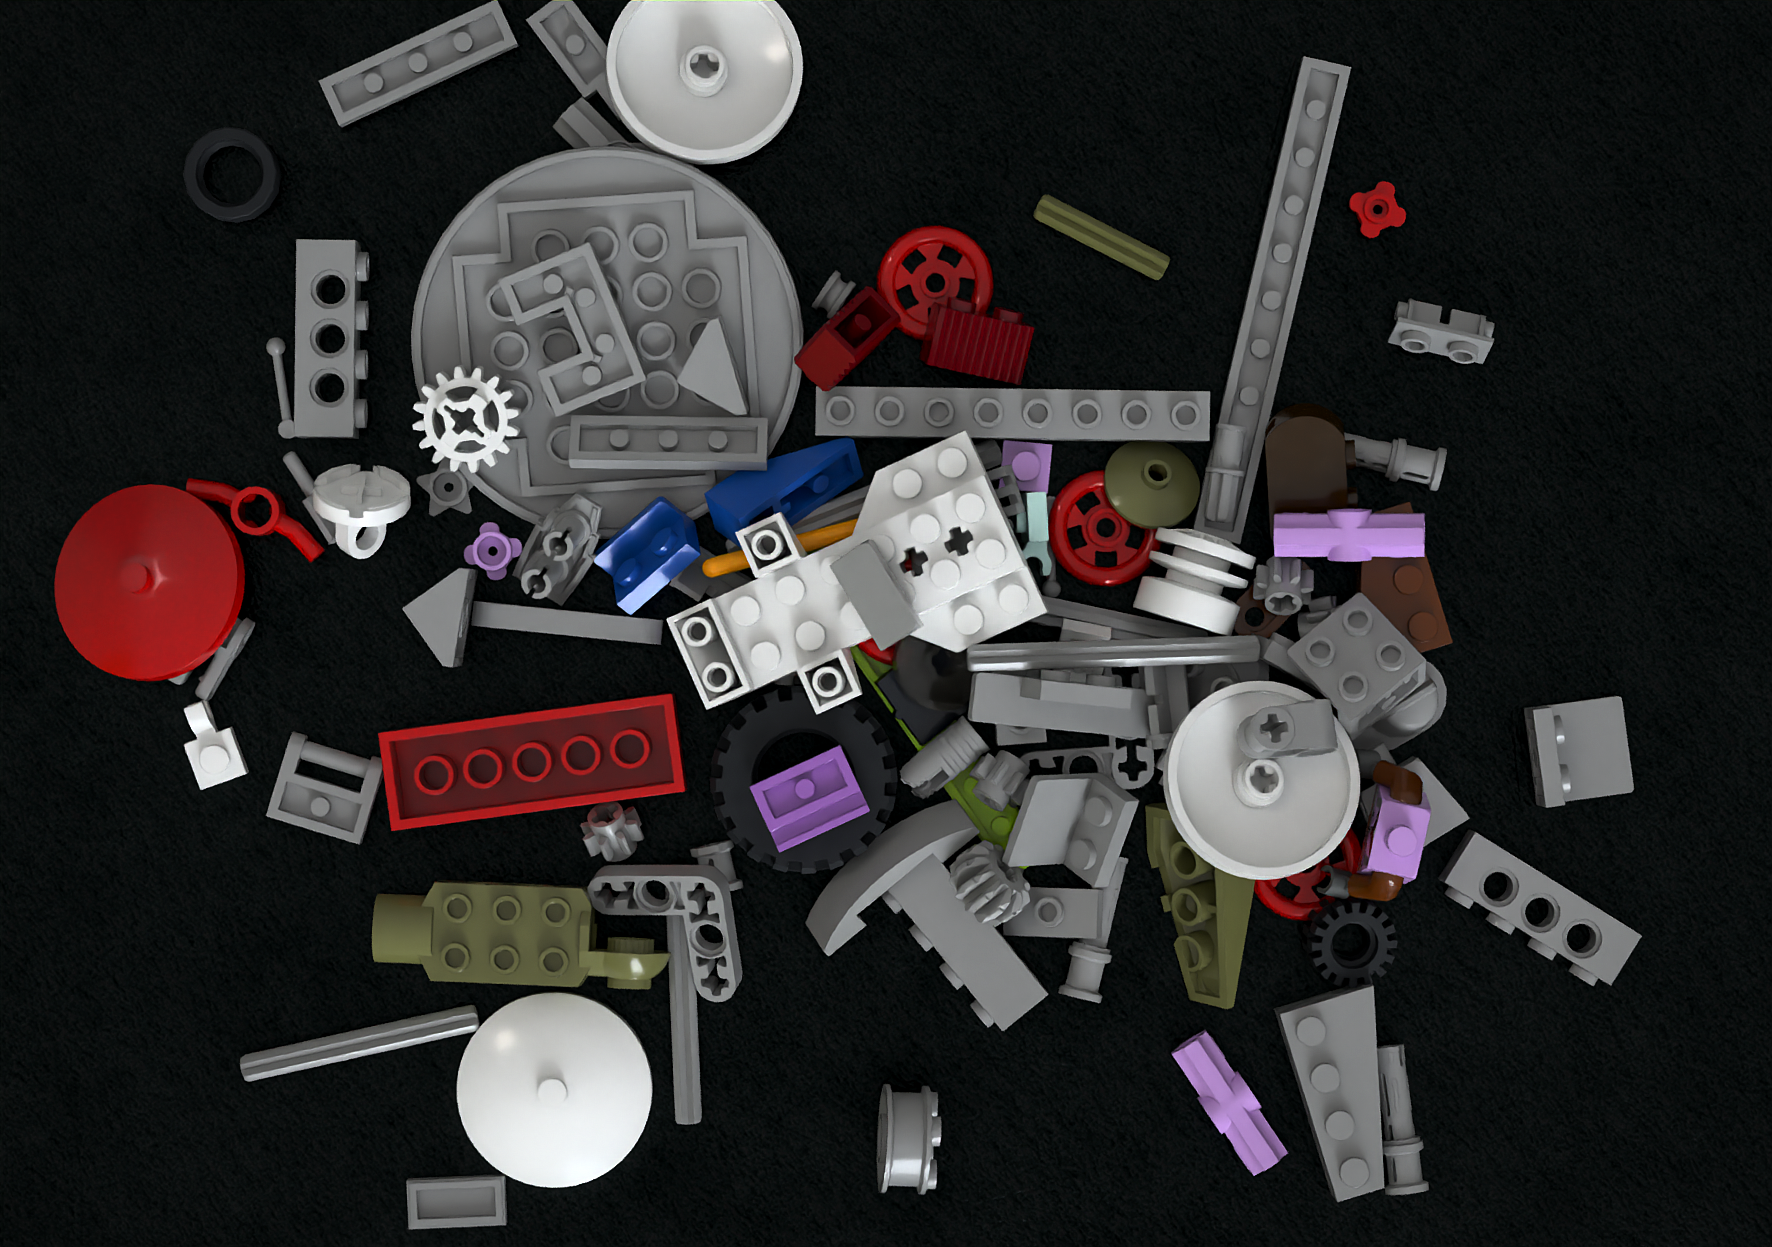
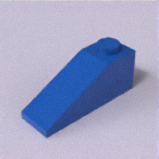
M846 436L767 460V471L738 470L704 493L715 530L742 549L735 532L779 512H782L791 527L864 475L854 440Z

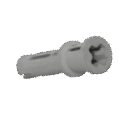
M1344 433L1345 440H1355L1357 467L1385 473L1384 476L1389 478V481L1397 482L1399 478L1428 484L1430 490H1438L1446 460V448L1439 447L1436 451L1407 445L1406 439L1398 438V440L1393 439L1392 443Z
M1118 858L1108 887L1094 888L1091 886V889L1103 890L1102 938H1079L1078 942L1073 941L1072 945H1069L1068 953L1072 955L1065 985H1060L1058 993L1101 1003L1102 995L1098 992L1105 964L1111 962L1112 955H1110L1111 950L1106 949L1126 864H1128L1129 859Z
M1404 1044L1377 1047L1379 1093L1385 1139L1382 1140L1383 1154L1386 1156L1389 1184L1385 1186L1386 1195H1405L1429 1190L1428 1182L1423 1180L1419 1153L1424 1148L1423 1140H1420V1136L1415 1135Z

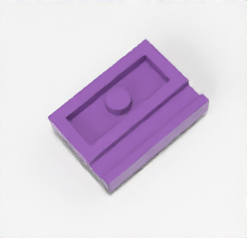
M840 745L749 786L779 853L870 811Z

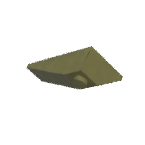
M1167 803L1146 805L1147 853L1151 867H1159L1166 895L1160 897L1164 912H1172L1179 936L1174 943L1189 999L1224 1009L1232 1008L1235 1002L1256 879H1248L1226 873L1205 861L1186 843L1177 830L1169 813Z

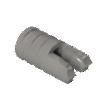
M963 715L953 725L951 724L946 728L947 730L940 733L936 739L925 745L921 751L899 770L901 781L911 786V792L915 796L924 799L933 795L935 791H938L951 779L953 780L961 771L968 768L972 762L978 760L983 753L990 750Z

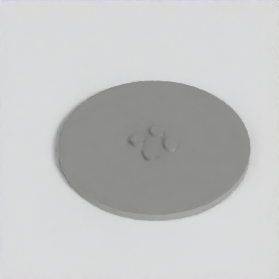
M592 146L565 150L540 157L519 166L492 182L456 215L442 234L428 260L420 280L414 304L411 329L412 363L415 383L421 401L428 402L429 399L421 390L424 385L430 384L436 388L440 387L436 375L441 371H444L453 379L455 367L458 365L464 366L467 376H472L475 368L482 366L484 368L483 379L489 381L499 374L502 378L497 388L501 392L509 389L514 390L515 394L507 401L508 407L521 408V414L510 419V424L520 428V433L517 436L505 437V440L512 446L510 452L505 454L496 449L494 452L498 462L490 467L484 459H480L479 470L475 473L470 472L467 462H462L459 467L461 473L499 506L533 524H536L539 519L544 521L555 506L560 508L574 494L580 492L603 507L597 530L601 534L599 539L612 538L659 496L665 497L688 517L695 520L709 512L704 493L738 470L570 468L568 459L571 415L768 418L769 456L782 435L793 410L802 370L794 362L795 355L804 347L801 306L791 272L770 232L757 215L735 193L715 178L685 162L644 149L621 146ZM591 241L648 379L555 417L537 371L581 353L579 344L563 307L517 326L498 279ZM720 314L723 318L749 406L748 412L739 416L676 383L711 317ZM462 386L453 388L448 392L463 398L472 396L477 391V388ZM492 400L488 406L490 421L498 429L499 414ZM468 408L463 413L458 410L456 411L461 416L458 425L465 430L470 425L478 427L473 421V417L476 414L473 409ZM436 409L435 423L442 437L445 433L444 418ZM475 440L462 441L456 449L474 451L485 447V445H481Z

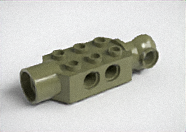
M440 880L434 882L427 896L377 894L374 905L372 923V954L374 962L422 964L430 981L579 987L588 976L607 977V987L651 989V979L664 969L669 961L671 952L654 950V939L635 937H608L607 948L597 947L598 923H595L596 909L592 906V900L587 893L588 886Z

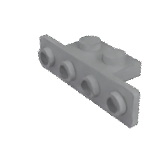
M1041 669L1040 678L977 671L972 676L968 719L974 722L1146 739V735L1151 734L1148 706L1155 703L1154 695L1146 696V689L1115 686L1116 677L1086 674V682L1083 683L1070 681L1071 672Z

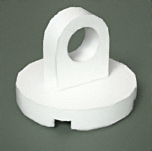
M356 464L334 467L320 474L314 481V489L312 491L313 508L322 518L336 523V542L341 550L354 558L365 559L373 555L381 547L385 539L386 524L403 517L411 506L410 484L401 474L384 466H373V472L360 471V465ZM362 527H366L363 536L356 541L359 530Z

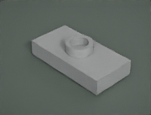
M1030 887L1031 889L1028 891L1030 902L1023 907L1020 913L1006 923H1003V935L1101 939L1103 890Z

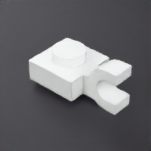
M202 700L184 708L190 727L197 737L195 740L186 742L184 747L200 790L247 774L249 770L233 727L218 731L208 701Z

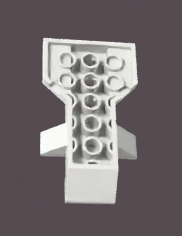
M965 430L876 471L852 536L810 555L806 553L782 512L735 532L755 578L758 579L719 597L706 600L666 620L706 710L758 690L797 672L817 715L863 694L850 647L872 638L830 568V565L868 539L874 541L924 626L909 635L958 653L973 644H979L1049 612L970 434ZM959 527L962 533L970 531L973 536V540L967 544L969 552L962 556L960 550L952 551L949 546V542L954 539L953 531ZM915 548L917 554L925 552L928 557V561L922 564L924 573L920 576H916L915 570L907 572L904 565L909 560L908 552Z

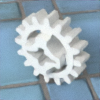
M458 365L455 367L453 379L444 371H441L436 375L440 387L436 388L430 384L424 385L421 390L429 398L428 402H416L413 407L417 412L424 414V419L413 424V430H425L427 435L420 442V448H428L433 445L437 451L432 461L438 463L445 456L450 458V471L453 472L459 469L462 462H467L470 472L475 473L479 470L480 459H484L490 467L494 466L498 462L494 452L496 449L505 454H508L512 449V446L505 440V437L517 436L520 433V428L510 424V419L521 414V408L508 407L507 401L515 394L514 390L509 389L501 392L497 388L502 378L499 374L489 381L483 379L484 368L482 366H477L472 376H467L464 366ZM462 386L477 388V391L472 396L463 398L448 392L453 388ZM492 400L499 414L498 429L490 421L488 406ZM468 408H471L476 412L473 421L478 427L470 425L464 430L458 425L461 416L456 411L458 410L463 413ZM436 409L444 418L445 433L442 437L435 423ZM475 440L479 444L485 445V447L474 451L456 449L462 441Z

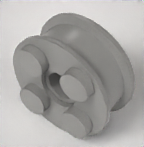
M890 1084L883 1085L877 1131V1183L880 1193H886L888 1186L916 1187L918 1194L924 1195L927 1189L936 1188L937 1160L933 1159L934 1146H940L941 1117H937L938 1094L937 1092H931L929 1086H922L920 1093L892 1092Z

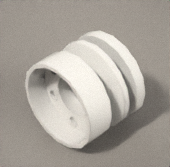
M1158 527L1154 539L1174 546L1172 556L1150 551L1148 558L1168 570L1165 578L1142 576L1133 607L1219 635L1231 636L1240 606L1222 597L1221 593L1223 587L1247 588V580L1228 574L1231 564L1253 569L1256 557L1246 554L1230 541L1188 528L1166 529Z

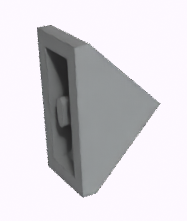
M720 314L711 317L676 383L739 416L746 414L749 406L723 318Z

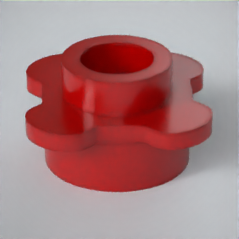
M1379 182L1374 190L1365 194L1357 192L1350 198L1349 207L1352 211L1356 212L1358 221L1361 224L1360 231L1367 238H1375L1379 235L1380 230L1389 226L1399 227L1405 222L1406 212L1403 208L1398 207L1394 198L1395 187L1389 182ZM1375 205H1379L1382 207L1381 214H1375L1373 212V207Z

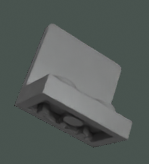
M1363 593L1355 594L1287 650V656L1326 699L1331 700V704L1338 710V721L1347 732L1351 742L1426 681V659Z
M1611 696L1524 708L1536 805L1545 808L1565 805V801L1631 793L1634 790L1621 697Z
M1103 773L1035 775L1030 779L1025 791L1024 799L1013 830L1009 835L1002 861L1009 867L1064 864L1092 887H1108L1139 800Z

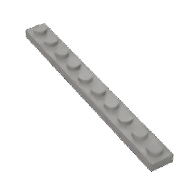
M1306 56L1302 57L1217 420L1219 424L1247 428L1240 471L1245 472L1244 477H1239L1233 520L1229 523L1209 521L1204 516L1210 473L1205 472L1192 530L1216 536L1235 544H1240L1265 440V428L1269 423L1351 67ZM1216 429L1212 441L1207 467H1211Z

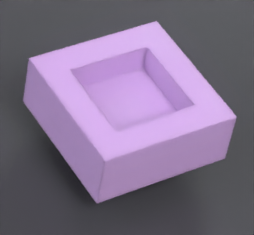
M1003 440V461L1001 466L1012 465L1019 491L1048 493L1052 444ZM1003 478L999 479V488L1004 487Z

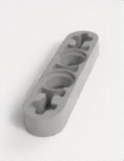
M474 601L471 625L661 645L663 620Z

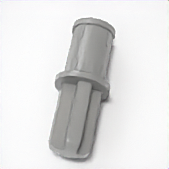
M1217 423L1215 425L1216 434L1211 467H1206L1205 472L1210 473L1204 516L1209 521L1229 523L1233 520L1238 480L1239 477H1244L1245 472L1240 471L1247 428Z

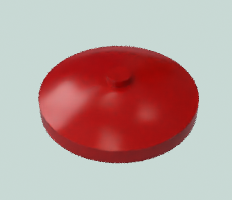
M152 484L133 486L117 491L93 505L79 519L69 533L62 547L56 567L54 582L56 608L61 625L70 642L86 660L96 667L113 675L136 681L166 680L196 668L213 655L223 644L231 632L241 609L245 587V569L241 549L235 534L222 515L207 502L188 492L170 486Z

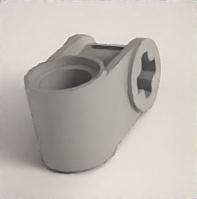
M1315 699L1289 705L1262 708L1255 715L1247 717L1240 723L1236 739L1239 748L1245 755L1253 759L1285 756L1310 757L1337 751L1338 743L1331 700ZM1260 727L1262 731H1270L1271 738L1268 734H1261Z

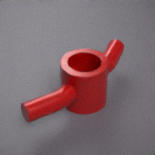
M188 478L186 492L202 500L217 501L229 506L231 518L235 526L243 533L263 536L270 535L276 531L287 537L310 563L325 551L300 522L286 515L285 503L274 490L254 486L240 491L222 482ZM257 495H263L271 504L269 508L271 517L261 527H258L254 521L247 520L245 516L246 504L253 502Z

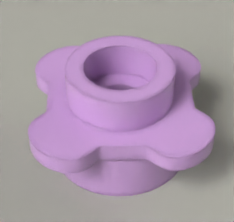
M487 522L480 527V536L475 540L474 544L465 548L464 558L468 564H477L486 570L487 576L490 579L501 580L507 574L506 567L510 561L521 555L522 544L517 538H508L501 533L496 523ZM492 546L498 550L495 556H491L488 552Z

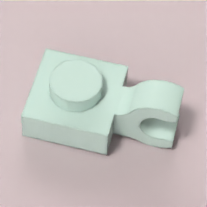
M1046 492L1020 494L1025 512L1012 516L1014 532L1021 533L1022 543H1024L1021 550L1025 559L1029 557L1036 558L1040 564V576L1050 575L1052 564L1047 552L1046 542L1049 541Z

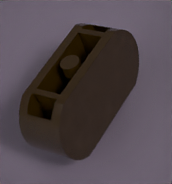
M1311 403L1291 405L1278 412L1265 428L1270 537L1273 541L1275 513H1327V510L1358 509L1357 487H1347L1346 470L1356 469L1355 440H1345L1344 424L1339 417L1329 409ZM1300 557V558H1317V557Z

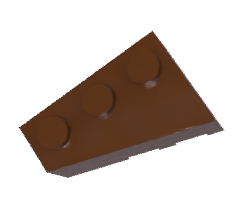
M1405 502L1372 513H1413L1411 503ZM1426 553L1424 557L1416 558L1372 557V560L1355 561V594L1363 593L1419 653L1453 643Z

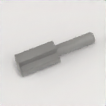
M291 451L284 455L283 461L307 497L302 501L328 541V545L336 543V523L322 518L313 508L312 491L314 489V480L296 452Z

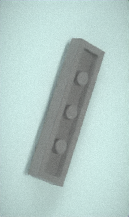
M493 0L319 80V83L339 126L344 127L519 45L498 0Z
M571 415L570 468L767 471L768 418Z

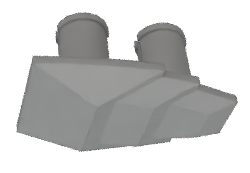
M577 492L560 508L555 506L544 521L541 519L537 521L512 574L521 580V586L526 594L534 588L536 591L532 598L541 599L548 597L561 606L564 604L597 556L594 550L601 536L597 530L603 509L602 506Z

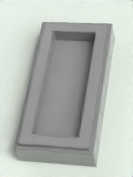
M505 1174L408 1178L406 1181L409 1229L507 1224Z

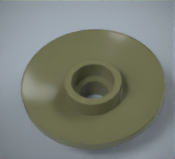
M1131 441L1124 444L1111 456L1104 471V490L1111 506L1125 520L1143 528H1170L1181 523L1192 513L1199 498L1200 482L1194 465L1183 452L1166 442ZM1149 472L1158 474L1162 477L1163 481L1153 480Z

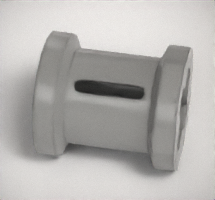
M732 840L715 842L690 849L691 856L697 858L699 865L713 866L726 876L730 891L743 888L742 880L736 878L730 850L734 847ZM705 887L701 888L705 893V897L713 894L711 891H706Z

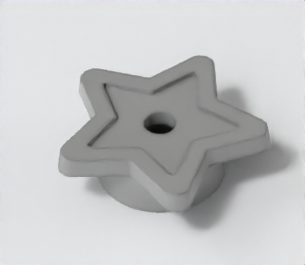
M446 456L441 460L436 472L419 476L416 479L417 483L430 494L429 514L436 516L449 507L469 514L472 508L468 492L474 485L459 469L456 472L450 471L451 459ZM452 483L454 486L453 490L447 492L444 488L445 484Z

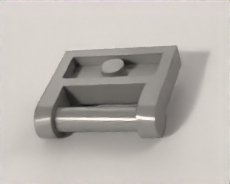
M293 731L285 751L266 816L352 843L362 844L376 795L384 775L382 759L372 756L371 760L313 743L307 741V735ZM301 759L364 778L361 791L358 792L297 773Z

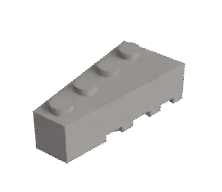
M1362 982L1357 983V988H1348L1346 986L1274 1008L1331 1195L1337 1202L1385 1188L1374 985H1364Z

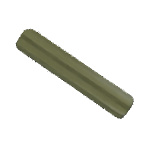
M1043 195L1034 211L1033 216L1036 220L1154 280L1161 279L1169 265L1170 258L1164 253L1050 195Z

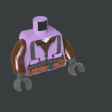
M1354 748L1359 764L1360 778L1373 779L1377 783L1357 872L1352 874L1350 871L1325 865L1321 868V871L1330 873L1331 880L1326 888L1317 887V891L1342 900L1352 896L1355 898L1388 901L1397 896L1402 884L1416 879L1430 820L1431 807L1426 793L1423 792V782L1415 772L1389 761L1381 760L1380 754L1375 750Z

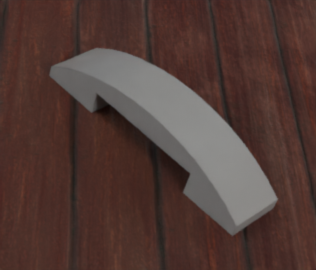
M956 799L934 805L907 817L881 833L879 837L877 836L868 846L867 850L858 857L855 856L838 871L811 909L805 922L822 950L830 956L867 926L859 915L862 910L930 854L933 853L943 863L980 833V831Z

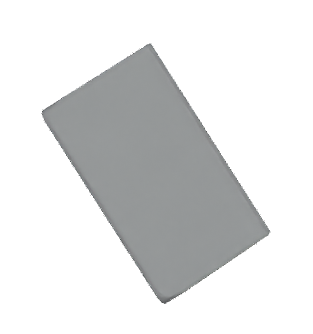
M866 540L830 565V568L880 651L924 626L873 540Z

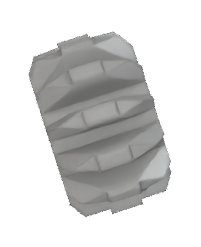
M984 840L979 844H974L957 856L956 861L949 866L951 872L949 881L957 891L955 897L965 905L966 912L971 911L978 922H986L996 927L1002 922L1006 923L1023 910V907L1030 902L1028 891L1031 888L1029 882L1023 878L1024 869L1009 867L1002 861L1005 852L1003 847L999 844L993 845L991 842Z

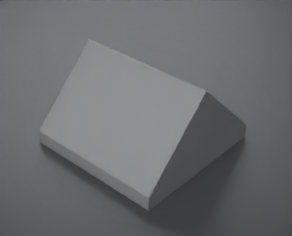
M458 568L402 608L442 666L452 668L462 666L478 574L476 569Z

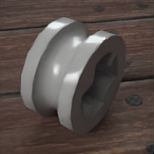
M838 271L832 274L812 304V307L816 310L824 308L828 313L827 317L829 319L841 309L856 286L852 281L848 283L843 282L840 278L841 273Z

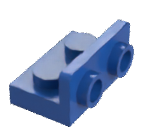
M659 496L594 552L597 554L594 562L613 577L617 605L632 615L701 555L695 521L665 497Z

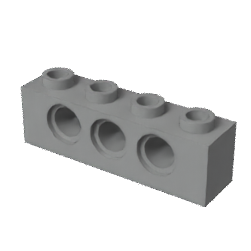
M296 239L294 436L298 438L359 439V428H367V399H359L360 379H367L368 352L367 350H360V330H368L369 305L368 301H361V281L369 280L370 264L369 253L361 252V244L356 240ZM330 278H341L346 289L344 297L335 304L325 303L321 296L323 284ZM338 326L345 335L344 345L335 353H326L321 346V335L327 328ZM338 375L344 383V393L339 400L330 403L326 402L320 394V385L326 377Z
M1469 829L1438 877L1439 880L1449 885L1444 893L1445 895L1470 909L1473 902L1483 906L1490 911L1485 920L1510 935L1515 927L1532 937L1527 946L1551 961L1557 953L1573 962L1568 971L1592 986L1595 985L1598 979L1612 985L1642 935ZM1501 872L1506 877L1507 888L1500 897L1488 898L1484 892V882L1490 874ZM1543 898L1548 905V914L1542 922L1530 924L1525 915L1526 907L1533 899ZM1585 924L1589 930V940L1583 948L1572 950L1567 943V934L1573 926Z

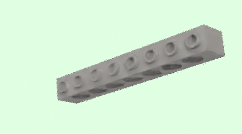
M816 386L815 436L817 438H843L849 436L850 438L948 439L966 430L969 432L972 440L1205 443L1210 441V391L835 386L828 392L822 391Z

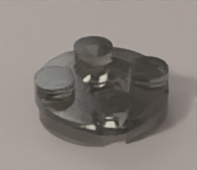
M907 635L896 642L892 660L894 676L900 690L915 704L936 711H952L966 705L964 703L970 701L974 672L968 670L966 661L967 649L957 653L945 648V655L953 658L952 667L944 668L942 675H937L936 667L931 665L932 656L937 655L939 649L943 647L912 635ZM985 640V641H983V642H981V643H979V644H988V643H987V640Z

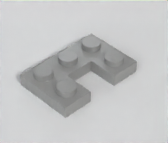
M591 241L498 279L517 326L563 307L579 344L581 353L537 371L555 417L648 379Z

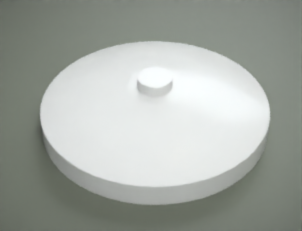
M631 0L615 22L607 48V87L611 101L622 122L637 139L650 149L685 163L698 165L727 163L746 157L765 146L787 123L796 105L802 84L803 58L800 42L792 22L775 0Z
M1247 681L1233 684L1212 693L1199 702L1187 713L1173 733L1167 748L1163 767L1164 795L1169 813L1186 843L1205 861L1226 873L1257 880L1279 879L1300 873L1326 858L1344 839L1351 827L1360 796L1359 764L1347 732L1334 715L1338 750L1331 753L1310 757L1285 756L1253 759L1243 753L1236 740L1237 729L1240 723L1247 717L1255 715L1265 707L1315 700L1308 693L1295 687L1272 681ZM1260 727L1261 734H1268L1271 738L1270 731H1262Z
M544 991L533 993L511 1001L498 1009L479 1027L471 1038L463 1054L458 1071L457 1103L459 1114L466 1133L475 1148L492 1166L502 1173L523 1183L540 1187L574 1186L593 1180L611 1170L624 1159L638 1141L647 1122L652 1104L653 1083L651 1067L647 1053L635 1031L626 1020L609 1006L596 999L574 992Z

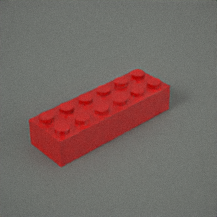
M675 692L378 733L391 831L685 792L688 789Z

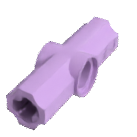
M1370 509L1327 510V513H1275L1274 556L1327 557L1329 561L1343 562L1372 560V557H1424L1425 513H1372Z
M1206 1030L1192 1036L1171 1052L1200 1095L1197 1099L1219 1132L1226 1134L1233 1144L1234 1150L1253 1176L1266 1171L1288 1153L1259 1109L1262 1108L1239 1072L1236 1071L1234 1073L1225 1060L1224 1054Z

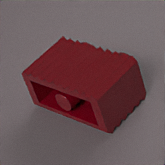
M866 286L840 311L833 315L831 319L824 323L795 355L794 362L822 391L829 392L875 350L880 342L901 321L900 315L872 287Z
M948 296L946 305L936 302L932 303L920 352V360L930 366L1021 385L1034 332L1033 326L1022 322L1023 313L1001 307H995L993 315L975 311L977 303Z

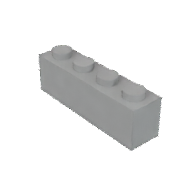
M932 853L884 892L881 897L895 914L904 909L915 924L908 930L926 952L933 946L946 961L939 968L957 990L963 985L969 989L976 998L970 1006L988 1028L993 1023H996L1004 1031L1044 999L1048 992L996 927L986 922H978L971 911H965V905L955 897L957 891L950 884V870Z

